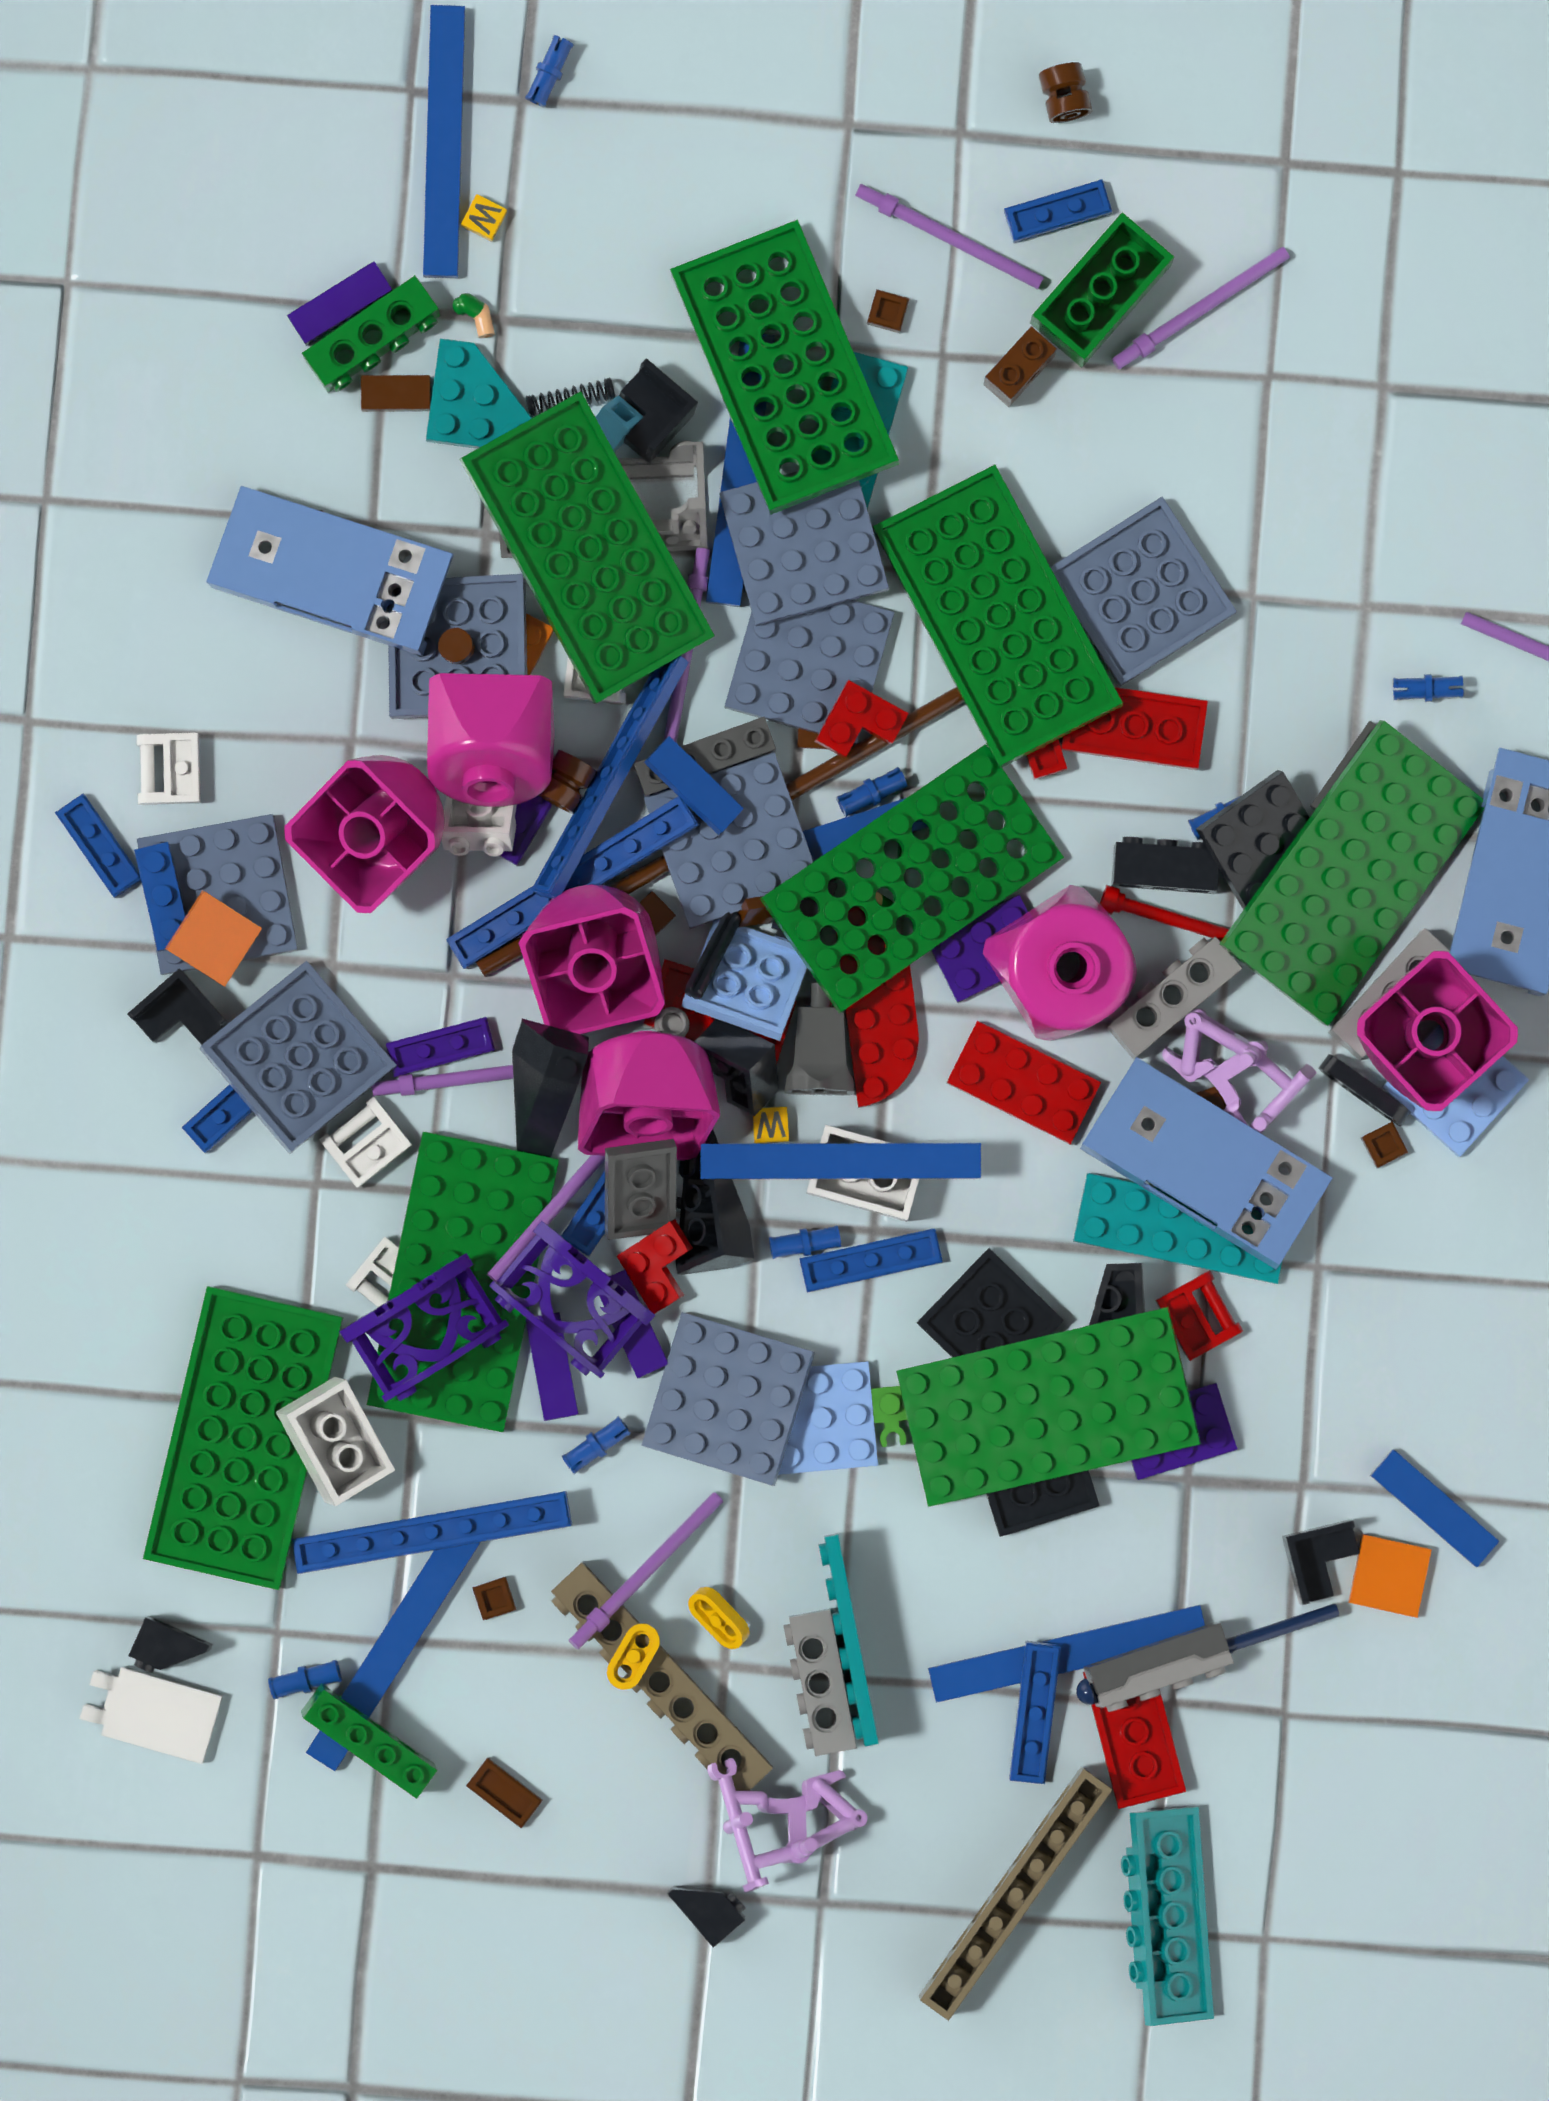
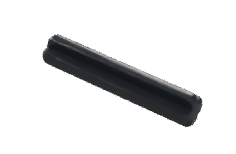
M727 912L721 917L686 984L685 993L687 996L697 1000L702 998L740 925L741 918L738 914Z

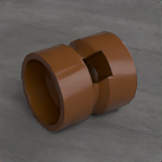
M1063 63L1049 67L1039 73L1042 93L1049 96L1045 102L1049 122H1068L1082 118L1092 112L1089 93L1082 89L1086 81L1081 63ZM1072 93V95H1068V96H1064V97H1061V98H1060V96H1063V95H1067V94Z
M558 750L553 758L550 784L539 796L556 807L573 814L582 798L579 790L587 789L590 786L597 771L573 755Z

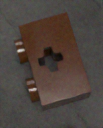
M1031 326L985 376L983 385L1005 405L1010 407L1052 361L1057 348Z

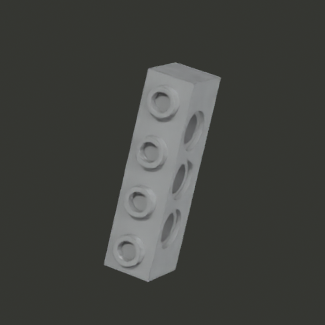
M1426 928L1421 930L1328 1033L1358 1060L1362 1059L1367 1054L1357 1036V1022L1360 1016L1388 988L1392 987L1409 972V966L1412 962H1421L1433 951L1450 952V950Z
M1205 937L1188 950L1193 955L1183 964L1177 959L1162 972L1166 977L1157 986L1152 982L1148 983L1135 994L1139 1001L1130 1008L1123 1004L1109 1016L1113 1022L1107 1029L1133 1059L1242 969L1231 954L1219 945L1220 941L1216 937L1210 942ZM1195 964L1204 966L1208 972L1207 980L1202 983L1192 980L1189 973L1191 966ZM1169 986L1176 987L1181 992L1180 1003L1176 1005L1168 1004L1163 998L1164 989ZM1143 1008L1151 1010L1155 1016L1154 1024L1150 1027L1141 1026L1136 1019L1138 1010Z
M830 1608L789 1616L790 1624L783 1626L787 1646L794 1645L797 1657L796 1659H791L790 1663L793 1679H801L803 1693L796 1695L800 1715H808L810 1728L803 1729L807 1750L814 1748L815 1756L857 1749ZM810 1638L818 1639L823 1645L822 1653L816 1658H809L802 1651L804 1642ZM823 1673L829 1678V1686L824 1692H814L809 1687V1680L812 1675ZM822 1708H830L836 1714L835 1722L829 1727H822L815 1720L816 1713Z

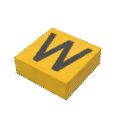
M476 194L461 222V227L492 242L507 214V209Z
M787 1107L762 1108L753 1116L754 1144L789 1142Z

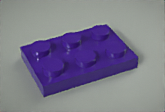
M1020 895L989 909L931 950L957 1003L1000 982L984 957L983 948L988 937L1028 912Z
M1217 1383L1189 1391L1201 1444L1131 1460L1137 1480L1238 1450Z

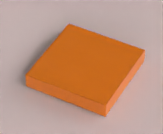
M202 890L165 949L225 987L262 928Z
M1362 1534L1348 1603L1418 1618L1432 1549Z

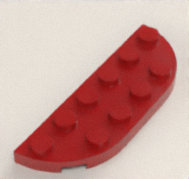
M854 907L848 911V920L852 925L862 926L865 923L866 916L862 909ZM872 936L867 943L871 953L875 955L884 953L886 945L881 937ZM842 956L840 959V969L846 974H854L858 967L857 961L852 956ZM910 965L845 1009L858 1108L876 1104L894 1093L906 1080L915 1063L918 1052L919 1033Z

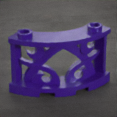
M541 1221L533 1230L536 1233L535 1237L497 1282L493 1281L489 1285L498 1293L494 1300L510 1313L514 1308L572 1355L574 1359L570 1363L585 1376L591 1371L601 1379L605 1374L603 1372L604 1368L642 1323L647 1326L655 1317V1314L546 1223ZM548 1246L541 1268L538 1269L531 1266ZM563 1265H568L572 1269V1276L569 1279L564 1280L552 1276L553 1270L561 1274L560 1268ZM529 1271L539 1277L538 1284L532 1281L524 1282L522 1285L529 1287L530 1295L527 1298H521L514 1294L511 1289L523 1274ZM586 1277L593 1281L588 1289L586 1298L587 1307L593 1319L584 1321L556 1320L551 1304L550 1283L561 1287H570L581 1283ZM599 1295H604L608 1298V1305L600 1307L606 1313L600 1316L595 1309L594 1299ZM539 1302L544 1322L526 1307L533 1306ZM626 1316L612 1333L608 1326ZM602 1329L608 1339L591 1357L583 1350L582 1345L586 1340H592L595 1346H597L598 1337L594 1331ZM556 1332L577 1333L574 1338V1347Z
M467 1253L441 1267L413 1285L410 1289L339 1331L346 1343L350 1341L353 1343L384 1393L381 1396L384 1402L397 1396L399 1401H402L417 1391L415 1384L447 1366L481 1344L485 1349L502 1338L499 1332L509 1326L506 1319L502 1321L469 1268L474 1264ZM457 1280L464 1289L469 1300L461 1302ZM438 1293L442 1297L440 1303L449 1300V1306L433 1308L429 1303V1299L432 1294ZM415 1302L422 1311L431 1315L449 1314L448 1327L439 1349H421L402 1343L408 1336L412 1324L411 1313L408 1309L409 1305ZM473 1305L486 1327L478 1332H471L468 1329V1323L470 1320L477 1318L472 1315H463L461 1317V1309ZM394 1318L402 1320L404 1324L402 1332L396 1339L389 1337L397 1331L389 1328V1322ZM365 1332L378 1344L386 1348L380 1355H378ZM458 1334L462 1338L469 1340V1342L451 1352ZM392 1352L399 1355L393 1362L394 1371L401 1364L406 1365L408 1368L407 1375L398 1382H395L383 1363V1360ZM416 1360L435 1362L417 1373L418 1365Z

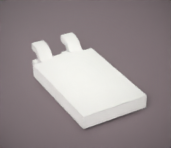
M121 1667L119 1676L98 1670L93 1671L90 1685L109 1691L103 1709L89 1704L83 1705L80 1715L81 1720L104 1725L102 1736L203 1764L223 1695Z

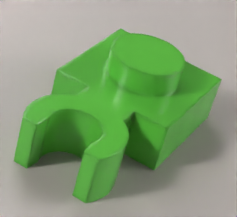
M900 1386L871 1389L874 1423H884V1429L879 1437L881 1446L887 1447L886 1437L891 1432L899 1435L900 1445H905L906 1434L899 1427V1421L908 1419Z

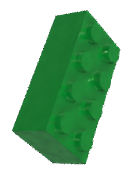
M1122 212L1032 314L1030 324L1082 368L1171 267L1174 256Z

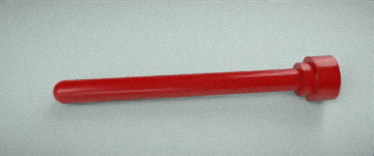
M1110 885L1105 886L1100 905L1110 915L1113 912L1120 914L1121 911L1206 937H1216L1220 941L1229 931L1228 928L1125 898V894L1120 892V888Z

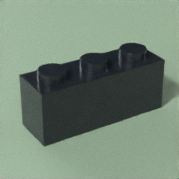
M1122 837V842H1116L1114 845L1111 886L1215 894L1218 887L1219 868L1204 842H1192L1191 847L1177 846L1178 841L1158 839L1157 845L1143 844V838Z

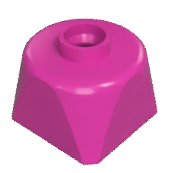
M439 673L429 678L427 770L429 781L436 789L449 798L462 803L483 807H504L529 801L541 794L549 786L552 776L555 737L551 680L542 675Z
M372 755L350 759L284 826L285 841L357 913H372L439 848L445 823L444 809L436 788L418 768L409 762L386 755Z
M597 884L583 885L563 891L561 895L551 899L543 907L519 941L522 956L545 1025L577 1034H584L657 1016L665 1005L659 951L651 919L644 907L624 891Z
M1069 885L988 937L983 948L984 957L996 973V976L1036 1038L1051 1041L1080 1032L1114 1013L1128 998L1137 976L1135 957L1122 931L1085 888ZM1077 952L1080 960L1079 970L1075 977L1065 982L1058 976L1056 970L1057 962L1063 954Z
M1433 951L1390 987L1360 1016L1357 1022V1036L1372 1064L1396 1090L1427 1111H1442L1517 1043L1518 1027L1449 952ZM1422 1021H1435L1443 1030V1042L1435 1050L1424 1047L1419 1041L1417 1028L1418 1024Z
M639 1031L603 1041L588 1052L581 1080L578 1150L586 1155L605 1156V1148L674 1139L677 1146V1160L685 1161L698 1156L701 1144L705 1143L720 1117L712 1068L708 1055L701 1046L690 1039L674 1034Z

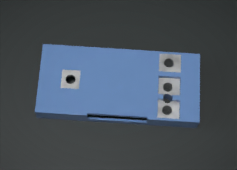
M241 486L206 582L213 589L423 656L427 646L424 637L454 555L447 551ZM269 542L272 545L271 551L266 554L261 553V544ZM407 556H412L409 562L403 563ZM401 588L400 595L392 597L393 590ZM277 603H280V604H283V605H286V606H290V607H293V608H296V609H299V610H302V611H305V612H308V613H311V614H314V615H317V616H320V617H323V618H326V619H330V620H333V621H336V622H339V623H342V624L351 626V628L346 627V626H343V625H340V624H337V623H334V622H331V621H328V620H325V619H322V618H319V617H316V616H312V615H309V614H306V613H303V612H300V611H297V610H294V609H291V608H288V607H285V606H282V605H279V604H277ZM394 604L393 612L386 613L387 606ZM383 621H390V624L386 629H380V625Z
M1498 748L1495 765L1489 771L1484 790L1483 815L1449 953L1469 975L1526 989L1529 994L1541 997L1547 994L1549 988V760ZM1500 792H1502V793H1504V794L1506 795V797H1507V801H1506V802H1504V801H1502V800L1500 799V796H1499V793H1500ZM1532 801H1536L1539 804V812L1532 809ZM1504 931L1512 934L1513 940L1510 944H1505L1501 941V934Z
M1137 1057L1080 1147L1087 1154L1275 1270L1284 1259L1333 1177ZM1144 1119H1151L1154 1122V1128L1146 1131L1142 1128L1141 1122ZM1285 1167L1289 1174L1282 1175L1278 1168ZM1145 1181H1148V1182L1151 1183L1152 1185L1156 1186L1157 1188L1161 1189V1190L1164 1191L1165 1193H1167V1194H1169L1170 1196L1174 1197V1198L1177 1199L1178 1201H1180V1202H1182L1183 1204L1187 1205V1206L1190 1207L1191 1209H1193V1210H1195L1196 1212L1200 1213V1214L1203 1215L1204 1217H1206V1218H1208L1209 1220H1211L1212 1222L1216 1223L1217 1226L1213 1225L1212 1223H1210V1222H1208L1207 1220L1203 1219L1202 1217H1200L1199 1215H1197V1214H1195L1194 1212L1190 1211V1210L1187 1209L1186 1207L1182 1206V1205L1179 1204L1178 1202H1176V1201H1174L1173 1199L1169 1198V1197L1166 1196L1165 1194H1163V1193H1161L1160 1191L1156 1190V1189L1153 1188L1152 1186H1150V1185H1148L1147 1183H1145ZM1267 1196L1270 1198L1271 1204L1263 1205L1260 1202V1197ZM1253 1210L1261 1213L1262 1218L1260 1220L1252 1218L1251 1212ZM1242 1226H1251L1253 1234H1245L1242 1231Z

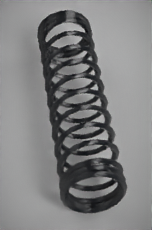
M610 377L604 378L605 394L600 381H596L597 396L591 382L588 383V395L584 385L580 384V391L582 394L584 392L589 405L592 403L591 389L597 403L600 401L599 387L606 402L608 396L610 400L615 398ZM574 385L572 386V396L578 393ZM564 387V400L567 399L566 393L568 398L570 397L566 387ZM558 389L555 391L556 404L552 393L548 391V406L544 395L540 392V408L535 395H526L530 417L537 416L535 404L539 414L543 412L542 400L546 410L551 408L550 397L553 406L559 403L558 395L562 402L563 399Z

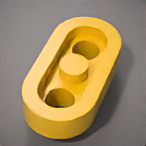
M701 1587L689 1598L688 1606L692 1615L722 1646L728 1649H737L748 1639L750 1634L748 1624L719 1592L710 1587Z
M639 1623L627 1631L607 1667L608 1680L614 1687L627 1690L639 1683L660 1645L659 1634L653 1626ZM645 1634L648 1636L649 1644L646 1647H639L636 1644V1637L638 1635ZM621 1665H628L631 1668L632 1673L628 1678H622L618 1674V1668Z

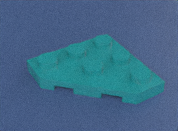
M440 338L426 442L478 449L532 419L474 343Z

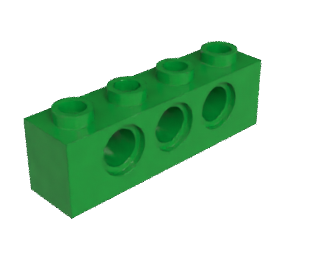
M414 275L302 352L303 358L327 393L333 389L339 392L352 383V376L361 370L368 372L380 364L381 356L390 350L396 353L410 342L408 339L410 336L418 331L422 334L432 329L438 323L436 319L441 316L439 308ZM401 310L411 314L410 320L404 325H398L392 321L394 314ZM370 330H378L383 334L382 339L377 344H368L364 341L366 333ZM343 349H349L354 352V358L347 364H341L336 361L338 352Z
M322 1683L301 1710L303 1719L416 1799L438 1771L432 1761Z

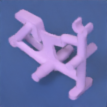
M1201 1008L1192 1010L1185 1017L1186 1034L1183 1056L1178 1055L1168 1047H1165L1162 1053L1163 1059L1186 1081L1193 1082L1204 1075L1223 1097L1227 1105L1224 1111L1246 1125L1248 1124L1238 1110L1242 1101L1229 1079L1250 1066H1258L1283 1089L1250 1124V1127L1259 1133H1262L1275 1120L1279 1113L1317 1074L1312 1066L1306 1064L1291 1079L1266 1056L1268 1044L1264 1040L1249 1041L1207 1016L1206 1012ZM1202 1033L1235 1052L1236 1055L1220 1065L1211 1058L1199 1060Z
M733 1758L725 1761L726 1774H721L718 1771L716 1762L708 1765L707 1771L710 1778L714 1781H719L729 1820L723 1824V1830L727 1834L734 1833L748 1882V1884L743 1885L745 1893L769 1884L767 1877L761 1878L759 1869L779 1863L801 1864L807 1861L810 1855L819 1847L867 1823V1814L863 1810H857L830 1786L834 1782L846 1778V1774L841 1770L803 1781L802 1796L775 1799L768 1798L767 1794L763 1791H736L732 1776L736 1774L737 1765ZM820 1802L839 1821L807 1837L806 1812L817 1808ZM740 1805H757L758 1810L763 1813L788 1814L789 1842L786 1847L754 1855L747 1831V1826L752 1824L753 1817L749 1812L742 1813Z

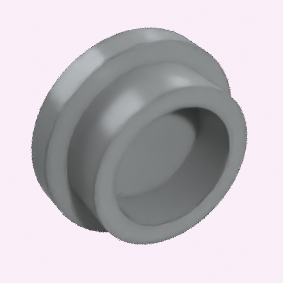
M665 1008L655 1018V1031L685 1037L689 1030V1019L685 1012L679 1008Z

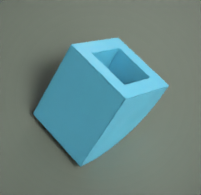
M618 395L604 405L595 418L615 452L624 443L625 436L643 416Z

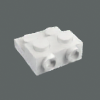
M446 796L444 807L445 823L442 836L443 849L449 850L452 854L458 856L466 855L469 851H484L489 856H499L503 851H512L516 831L515 812L517 804L504 807H483L462 803Z

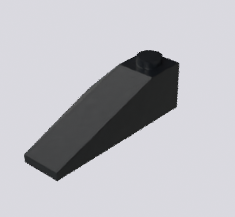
M522 1018L512 1048L517 1151L551 1158L588 1057V1036Z
M713 1129L704 1144H719ZM701 1150L695 1158L685 1161L680 1160L679 1174L683 1177L682 1197L676 1198V1208L681 1209L679 1226L693 1249L675 1260L677 1274L685 1275L728 1269L754 1259L750 1224L733 1180L701 1179Z
M1142 1263L1106 1264L1089 1325L1145 1312Z

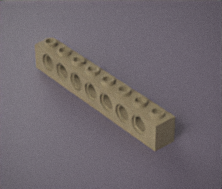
M582 1562L551 1591L556 1596L551 1601L564 1616L570 1612L579 1621L575 1626L579 1630L587 1622L586 1617L589 1615L580 1611L578 1607L580 1597L586 1594L594 1596L598 1601L599 1609L613 1594ZM624 1605L609 1618V1620L617 1621L622 1627V1634L618 1639L609 1640L604 1637L602 1631H597L588 1640L591 1641L595 1638L603 1647L599 1653L608 1663H610L627 1631L632 1626L639 1624L638 1620ZM645 1634L638 1635L636 1637V1644L639 1647H646L649 1644L648 1636ZM659 1645L639 1683L632 1689L636 1693L642 1689L651 1699L646 1703L660 1719L666 1715L673 1722L674 1726L671 1728V1731L684 1745L690 1741L699 1750L695 1757L706 1769H708V1765L716 1762L718 1771L721 1774H726L727 1768L721 1761V1755L728 1749L737 1750L741 1754L742 1760L737 1766L736 1774L732 1776L736 1791H750L773 1769V1766L665 1649ZM621 1665V1668L627 1673L623 1678H628L632 1673L631 1668L628 1665ZM664 1672L668 1675L670 1685L666 1690L656 1691L651 1687L649 1679L653 1673ZM685 1697L692 1701L694 1710L689 1716L681 1717L675 1713L673 1704L678 1698ZM704 1723L714 1725L718 1731L716 1739L712 1742H703L697 1735L698 1728Z
M1082 1766L921 1991L919 1994L920 2001L948 2021L1111 1793L1112 1788Z

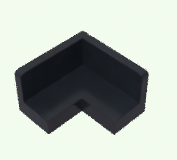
M648 359L641 363L639 372L621 390L619 395L644 416L625 436L623 442L650 464L694 416L698 401Z
M180 968L127 1013L153 1043L179 1021L184 1024L201 1045L229 1023Z
M715 1019L694 1041L706 1051L713 1074L724 1079L728 1103L755 1116L778 1092L779 1082L775 1045L741 1027Z
M1349 1519L1282 1536L1300 1605L1310 1604L1312 1601L1334 1596L1326 1562L1359 1554L1353 1530L1355 1527L1354 1520Z

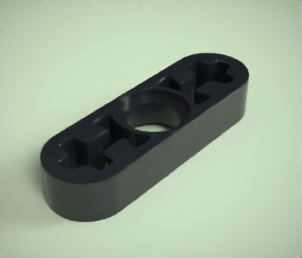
M1328 1054L1318 1068L1331 1080L1400 1127L1411 1113L1399 1101L1333 1055Z

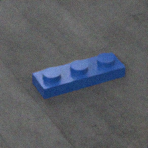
M169 842L134 850L158 952L166 950V946L186 917Z

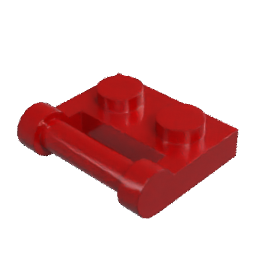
M1210 1270L1155 1300L1160 1309L1169 1307L1176 1339L1189 1361L1244 1331L1240 1323H1235L1212 1282L1215 1278ZM1198 1288L1203 1292L1223 1328L1217 1334H1214L1192 1294Z

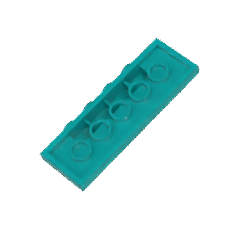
M1190 1806L1131 1812L1132 1847H1126L1127 1855H1124L1121 1859L1122 1872L1124 1876L1128 1877L1129 1891L1124 1893L1123 1901L1125 1909L1131 1912L1132 1926H1129L1126 1930L1127 1943L1131 1948L1133 1947L1134 1961L1129 1964V1977L1133 1983H1136V1989H1142L1145 2025L1157 2026L1214 2019L1199 1807Z

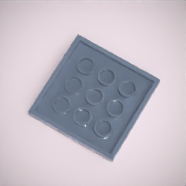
M796 471V472H793V473H789V474H785V475H783V476H785V477H793V476H795L799 471ZM859 481L772 515L769 513L757 482L719 492L755 626L889 590Z
M1163 496L1050 567L1087 637L1120 687L1237 612Z
M523 574L445 578L424 640L427 642L424 655L420 656L388 645L389 717L391 719L428 717L429 678L439 673L527 675L526 579ZM401 588L394 589L392 597L400 595ZM394 604L388 606V613L393 612ZM451 628L465 630L474 641V653L463 664L449 663L439 652V639L445 631Z
M852 600L755 626L751 611L724 708L758 718L765 717V720L819 734L846 681L850 680L870 692L873 691L895 612ZM861 731L859 732L854 742V745L858 743Z
M774 752L710 774L744 808L721 834L718 835L691 809L700 825L662 848L690 929L721 919L727 912H730V914L738 913L742 910L741 906L745 899L765 896L813 863ZM667 789L645 797L644 801L648 813H652L678 795L673 790Z
M273 814L137 838L138 849L169 842L186 915L203 890L262 928L242 961L298 951ZM156 947L161 975L172 974L179 968L183 971L196 969L167 950L158 952Z
M307 960L199 1048L289 1154L300 1147L397 1066Z
M682 1312L667 1359L668 1364L663 1372L641 1446L775 1486L815 1352Z

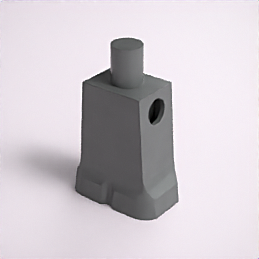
M811 983L810 1007H798L794 1064L786 1077L785 1094L854 1095L853 1077L849 1073L846 1064L844 1011L838 1013L836 1008H832L831 1001L818 983Z

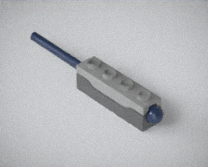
M1334 1603L1228 1639L1225 1638L1221 1623L1213 1622L1083 1666L1087 1679L1085 1678L1079 1682L1076 1694L1078 1699L1086 1705L1095 1704L1096 1707H1106L1108 1712L1128 1706L1127 1699L1139 1696L1140 1700L1143 1701L1160 1695L1159 1689L1172 1684L1173 1689H1179L1193 1684L1192 1677L1204 1673L1206 1678L1221 1675L1226 1672L1224 1666L1234 1663L1231 1656L1234 1651L1339 1617V1610Z

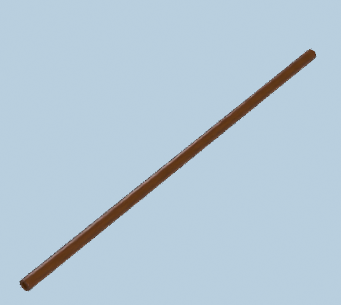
M954 687L909 713L894 742L963 703L964 701L958 689ZM874 735L867 737L853 745L846 758L836 755L787 783L786 786L791 800L798 798L890 744ZM664 855L611 884L610 887L631 894L669 872ZM522 936L476 962L484 977L522 956L519 946Z

